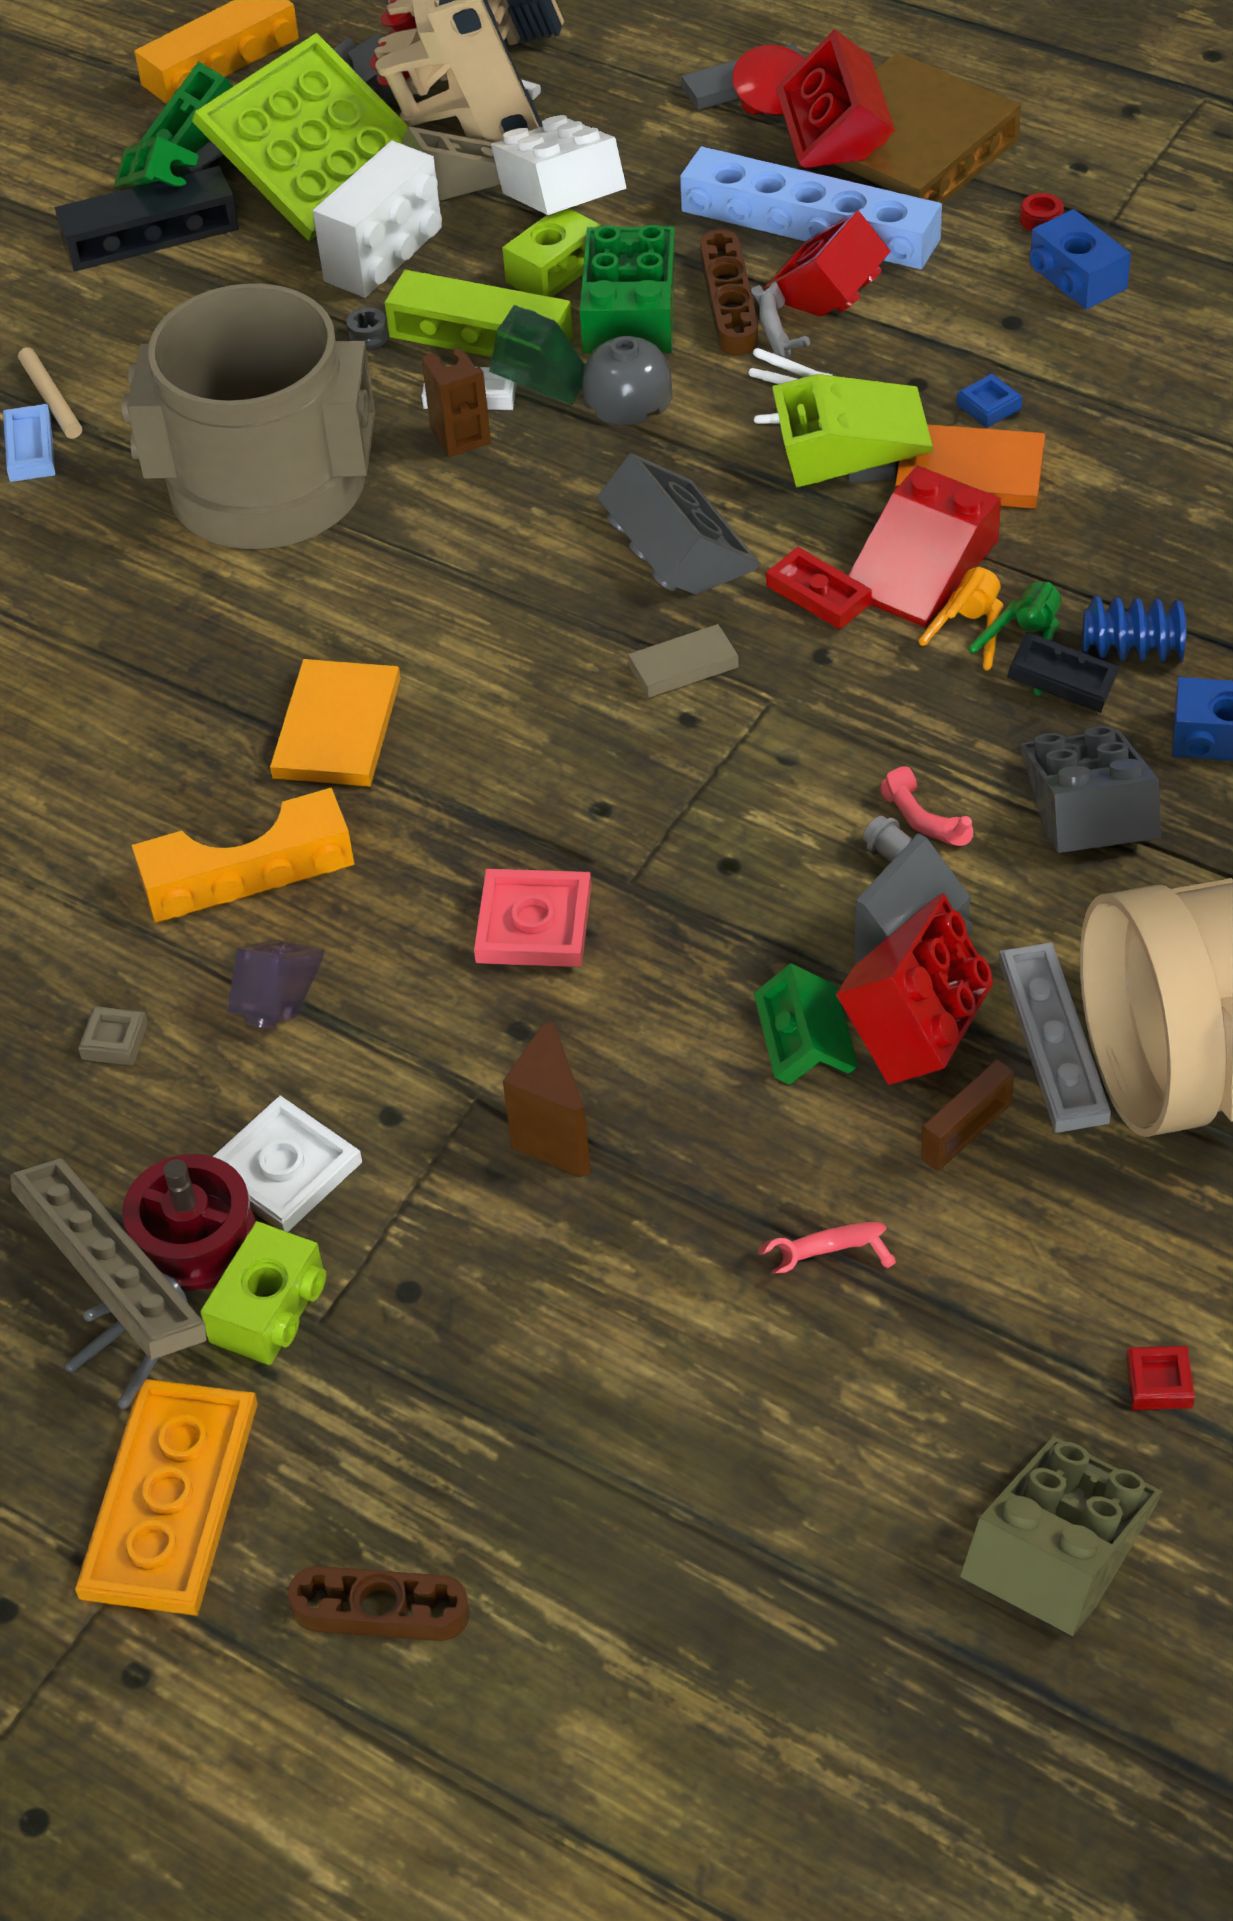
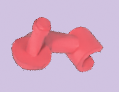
M902 766L887 774L880 786L881 794L887 802H894L912 829L922 835L957 847L964 846L972 840L973 828L970 817H941L928 813L919 806L911 794L917 790V782L909 767Z
M877 1221L830 1228L794 1241L785 1238L771 1239L763 1242L758 1248L759 1255L771 1251L774 1246L782 1251L783 1261L779 1267L771 1271V1274L785 1273L792 1270L798 1260L846 1248L862 1247L868 1243L877 1253L884 1267L889 1268L896 1263V1258L893 1254H890L879 1237L887 1227Z

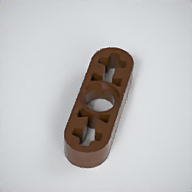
M313 1566L299 1572L292 1579L288 1588V1600L294 1619L301 1627L310 1631L444 1641L459 1635L467 1626L470 1617L468 1599L464 1587L456 1579L445 1575ZM316 1590H326L328 1598L321 1600L319 1608H309L307 1599H313L316 1595ZM347 1590H350V1612H344L342 1602H347L345 1593ZM376 1591H386L396 1597V1603L392 1610L381 1616L369 1615L361 1608L364 1599ZM407 1595H414L416 1605L411 1604L413 1612L411 1617H407ZM438 1599H449L450 1607L445 1608L443 1617H432L431 1608L436 1607Z

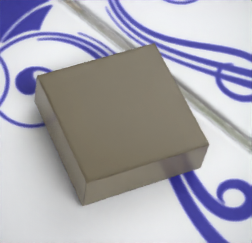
M93 1006L78 1048L81 1059L134 1066L148 1026L145 1012Z

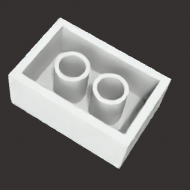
M565 115L547 118L542 121L543 127L528 131L527 128L508 131L503 134L504 140L491 144L503 194L544 214L549 215L626 189L615 137L598 131V128L583 125L580 121L567 119Z
M390 141L313 210L324 282L366 298L380 284L384 283L399 266L410 259L424 243L437 234L442 228V216L439 207L434 156L395 141Z

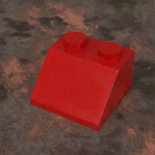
M857 210L805 241L765 285L763 290L768 289L772 282H777L785 297L784 305L818 317L836 308L841 313L860 298L861 295L857 291L860 287H865L881 274L882 269L879 265L891 251L860 211Z

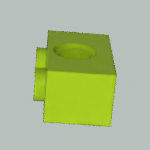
M570 208L541 218L502 247L506 283L522 292L553 297L583 275L587 227H600V224Z
M256 1221L200 1311L205 1323L209 1343L271 1366L280 1349L288 1347L295 1338L299 1326V1317L308 1302L316 1301L324 1288L326 1270L323 1269L318 1243ZM269 1293H275V1294H273V1295H271V1296L262 1297L263 1295H266V1294H269Z

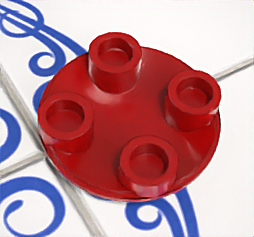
M763 45L744 53L736 62L732 75L733 86L736 94L741 99L743 110L752 115L760 113L784 115L776 87L805 58L792 49L778 45Z

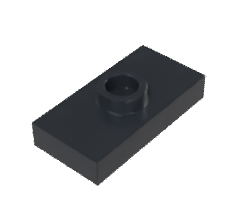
M1026 632L1010 665L1007 678L1101 713L1115 683L1120 666Z

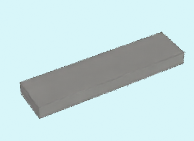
M1049 942L1000 951L999 965L1054 1132L1059 1133L1110 1124L1111 1111L1053 943Z

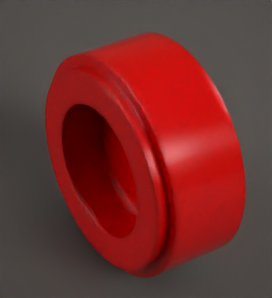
M1036 193L1026 197L1020 204L1019 220L1021 225L1027 230L1032 231L1033 228L1062 215L1064 212L1063 202L1058 197L1048 193Z

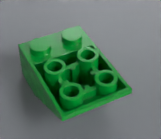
M605 225L601 227H587L580 300L583 354L592 353L603 342L622 336L646 339L655 344L662 353H672L675 226L615 227Z

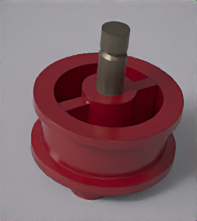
M203 1154L177 1155L150 1166L129 1187L122 1207V1218L126 1233L162 1274L172 1278L182 1290L186 1291L215 1288L256 1223L250 1208L246 1184L238 1171L221 1159Z

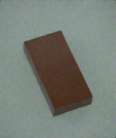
M998 1059L995 1060L925 1123L922 1129L921 1159L939 1172L1012 1105L1014 1070Z

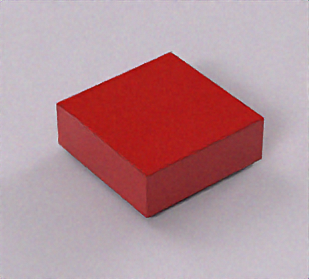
M1188 1346L1127 1347L1126 1363L1132 1410L1193 1408L1195 1395Z

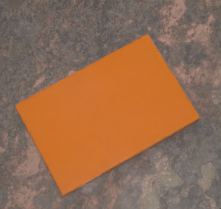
M927 424L934 452L899 461L895 490L918 465L1000 497L1001 506L1037 509L1045 433Z

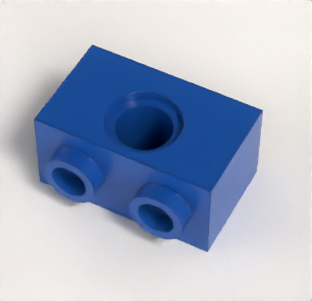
M1075 209L1032 229L1030 265L1037 273L1046 277L1061 289L1066 296L1071 297L1084 309H1088L1128 288L1131 253Z
M1178 677L1173 717V757L1233 761V681Z

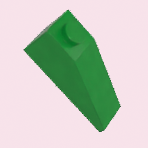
M198 61L140 142L159 136L196 153L209 143L210 140L192 122L195 111L232 88L233 85L226 77Z

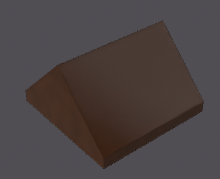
M554 1021L542 1024L503 1080L511 1147L576 1176L583 1177L591 1174L585 1108Z

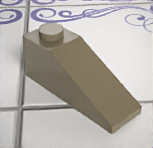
M414 127L407 128L401 144L434 156L439 200L501 185L491 144L494 142Z

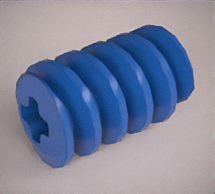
M1093 596L1088 608L1084 609L1081 652L1087 654L1090 646L1096 645L1099 658L1105 660L1110 647L1116 646L1120 661H1125L1131 647H1136L1140 662H1145L1151 648H1156L1160 663H1165L1171 649H1176L1180 664H1182L1187 629L1183 604L1180 600H1174L1168 613L1165 614L1162 601L1154 599L1146 613L1142 600L1134 598L1128 610L1125 611L1122 599L1120 597H1113L1108 609L1105 610L1101 597Z

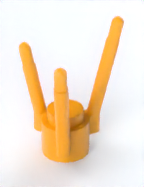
M976 567L969 569L957 590L951 594L947 604L918 640L919 644L922 646L927 645L948 618H954L958 612L971 619H976L983 615L988 616L987 628L999 617L1004 607L1003 603L997 599L1001 588L997 576L985 568ZM997 634L984 645L983 669L986 671L991 670L993 666Z

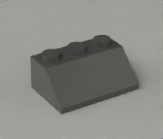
M632 453L628 455L597 496L609 512L607 515L608 521L630 538V549L641 559L650 563L654 568L651 573L653 578L668 590L674 591L676 588H680L697 595L753 572L761 564L691 479Z

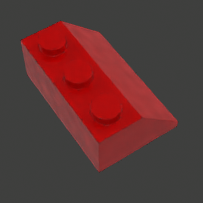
M836 29L776 87L798 163L804 168L865 160L877 148L882 147L895 131L870 55Z

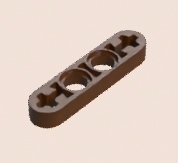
M726 229L711 230L702 236L700 251L718 344L721 350L728 354H748L758 346V320L740 241L737 234ZM717 251H723L725 256L718 257ZM722 275L735 276V278L728 280L718 279L716 277ZM727 303L742 304L741 306L734 308L722 306L723 304ZM740 325L741 333H735L733 327Z

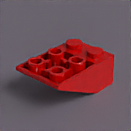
M942 893L933 898L853 967L836 995L887 1084L891 1085L945 1069L994 981L992 980L988 962L977 953L967 935L966 925L959 912L953 910L946 895Z

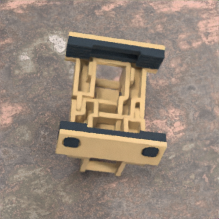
M388 0L389 5L381 16V23L391 28L388 36L378 40L379 47L374 50L375 54L370 59V66L373 70L378 71L377 81L379 84L390 86L402 111L400 118L409 127L457 116L467 138H484L485 141L494 143L504 140L503 134L518 128H527L528 131L542 127L540 117L528 90H525L504 40L506 38L509 45L518 44L519 39L524 43L528 38L530 41H534L536 37L538 40L543 39L544 35L546 38H551L552 34L555 37L559 36L564 20L555 0ZM439 78L441 81L448 80L450 89L416 103L412 94L427 95L429 88Z

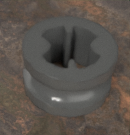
M365 307L354 310L348 315L346 322L347 329L349 330V341H365L366 350L379 348L386 343L388 339L386 317L381 310Z

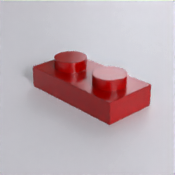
M798 546L766 572V586L839 630L872 604V589Z

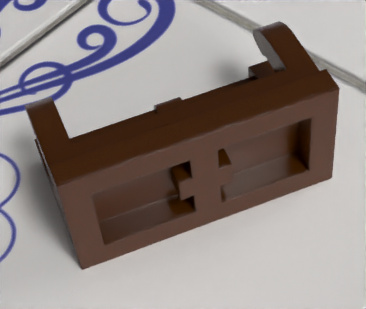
M460 349L453 350L454 359L457 363L453 366L442 365L441 359L434 353L421 356L430 428L448 457L491 444L484 373L480 367L475 368L467 354Z

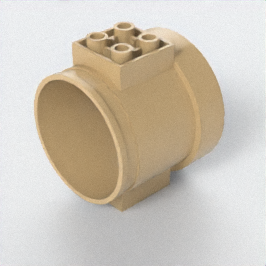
M1233 879L1173 889L1164 885H1152L1097 896L1087 909L1082 927L1080 943L1081 991L1093 1054L1103 1084L1117 1113L1134 1133L1143 1137L1206 1126L1215 1118L1217 1112L1223 1111L1232 1122Z

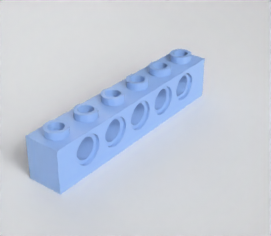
M702 146L680 175L682 212L807 241L859 210L891 251L884 261L921 270L941 239L942 203Z

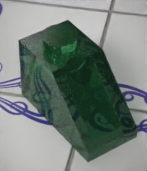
M513 305L497 329L489 372L573 405L583 389L582 375L585 364L555 320L539 315L533 310Z

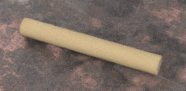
M32 348L22 349L18 354V359L45 403L48 404L50 411L66 437L71 439L78 437L82 433V426Z

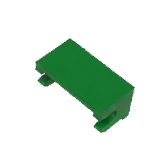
M159 136L131 145L124 149L113 188L121 191L155 181H161L173 187L183 186L186 184V181L182 177L174 176L170 170L182 166L195 167L199 155Z

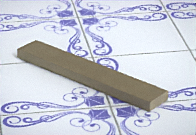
M60 1158L10 1174L11 1188L15 1196L150 1360L206 1341L205 1323L63 1159Z

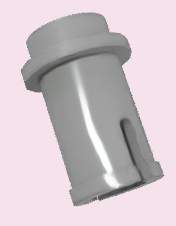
M884 816L875 818L863 834V840L867 843V850L871 854L880 853L890 862L912 840L899 829V822L895 818L886 819Z

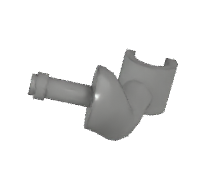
M772 282L771 286L765 291L760 285L754 286L751 292L760 307L761 323L774 353L789 359L791 349L808 347L810 345L808 337L802 336L798 339L789 340L783 330L777 310L784 305L785 297L777 282Z

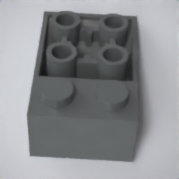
M1095 726L1086 729L1084 734L1065 737L1059 733H1045L1036 736L1032 742L1019 743L1020 753L1045 833L1058 853L1161 838L1159 779L1119 729L1115 730L1109 726Z

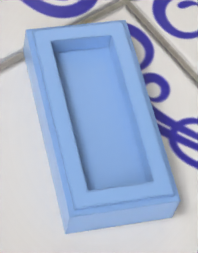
M48 404L4 410L6 466L10 482L56 475L51 414Z

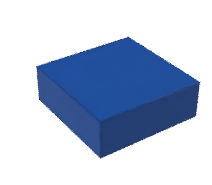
M991 373L957 392V406L988 428L1022 409V395Z

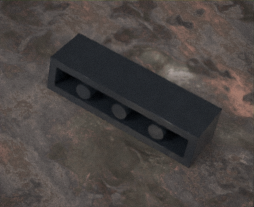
M217 166L177 176L182 177L186 181V184L180 187H173L157 181L54 207L62 242L73 271L239 230L233 194L221 167Z

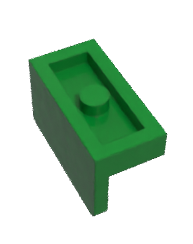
M792 963L753 993L774 1078L791 1085L820 1061L848 1074L858 1067L842 1005L836 995L838 992L837 987L833 983Z

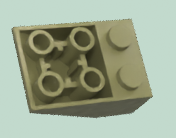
M1053 1436L979 1517L960 1577L1074 1636L1097 1607L1159 1502L1163 1491L1144 1482L1136 1473L1118 1469L1090 1455L1080 1445L1064 1442Z

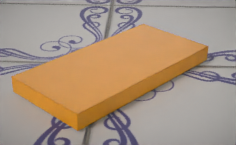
M150 1379L145 1380L135 1396L75 1591L79 1600L198 1616L258 1402L255 1393Z

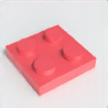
M486 869L474 946L476 963L582 967L592 886L590 872Z

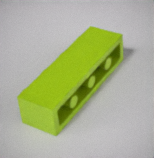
M404 270L385 301L390 338L452 350L460 349L467 353L554 370L573 337L571 303L569 300Z

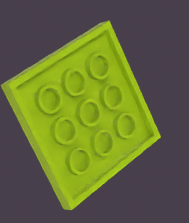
M315 33L196 110L192 120L204 135L308 241L317 236L313 210L390 141L401 144L409 127L318 33Z

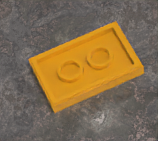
M303 659L270 765L272 779L371 787L401 680L399 666Z

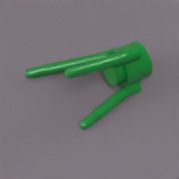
M1037 581L1031 583L1026 587L1021 598L1011 600L1006 610L969 645L968 651L971 654L976 653L1013 618H1017L1019 625L1029 632L1041 630L1043 638L1053 641L1060 625L1059 621L1055 618L1062 603L1060 593L1050 582ZM1036 688L1033 689L1035 696L1043 694V691Z

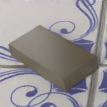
M719 624L628 654L629 667L648 698L739 668L738 654Z

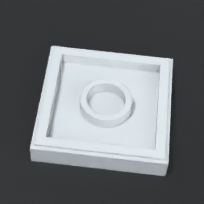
M281 1095L213 1156L231 1165L241 1175L248 1190L252 1212L273 1227L286 1232L290 1231L362 1163L360 1150Z

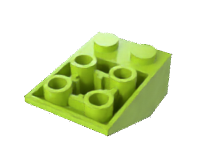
M815 374L772 386L784 445L796 488L934 452L917 386Z

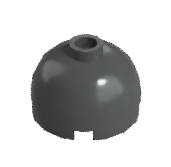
M622 336L605 341L592 351L583 367L584 405L587 409L589 406L595 409L597 418L604 422L618 425L640 424L648 421V413L654 412L658 408L660 414L664 412L673 398L669 362L659 348L646 339Z

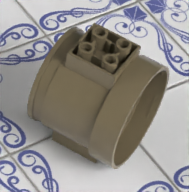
M237 284L216 288L196 295L175 307L157 325L149 344H140L137 362L131 363L129 367L130 394H124L122 399L123 420L125 423H131L133 430L130 437L131 455L133 459H139L143 478L165 479L171 508L179 521L188 530L207 541L227 547L269 549L295 544L314 537L339 522L352 509L360 497L365 476H367L376 414L365 341H336L331 318L315 300L296 290L270 284Z

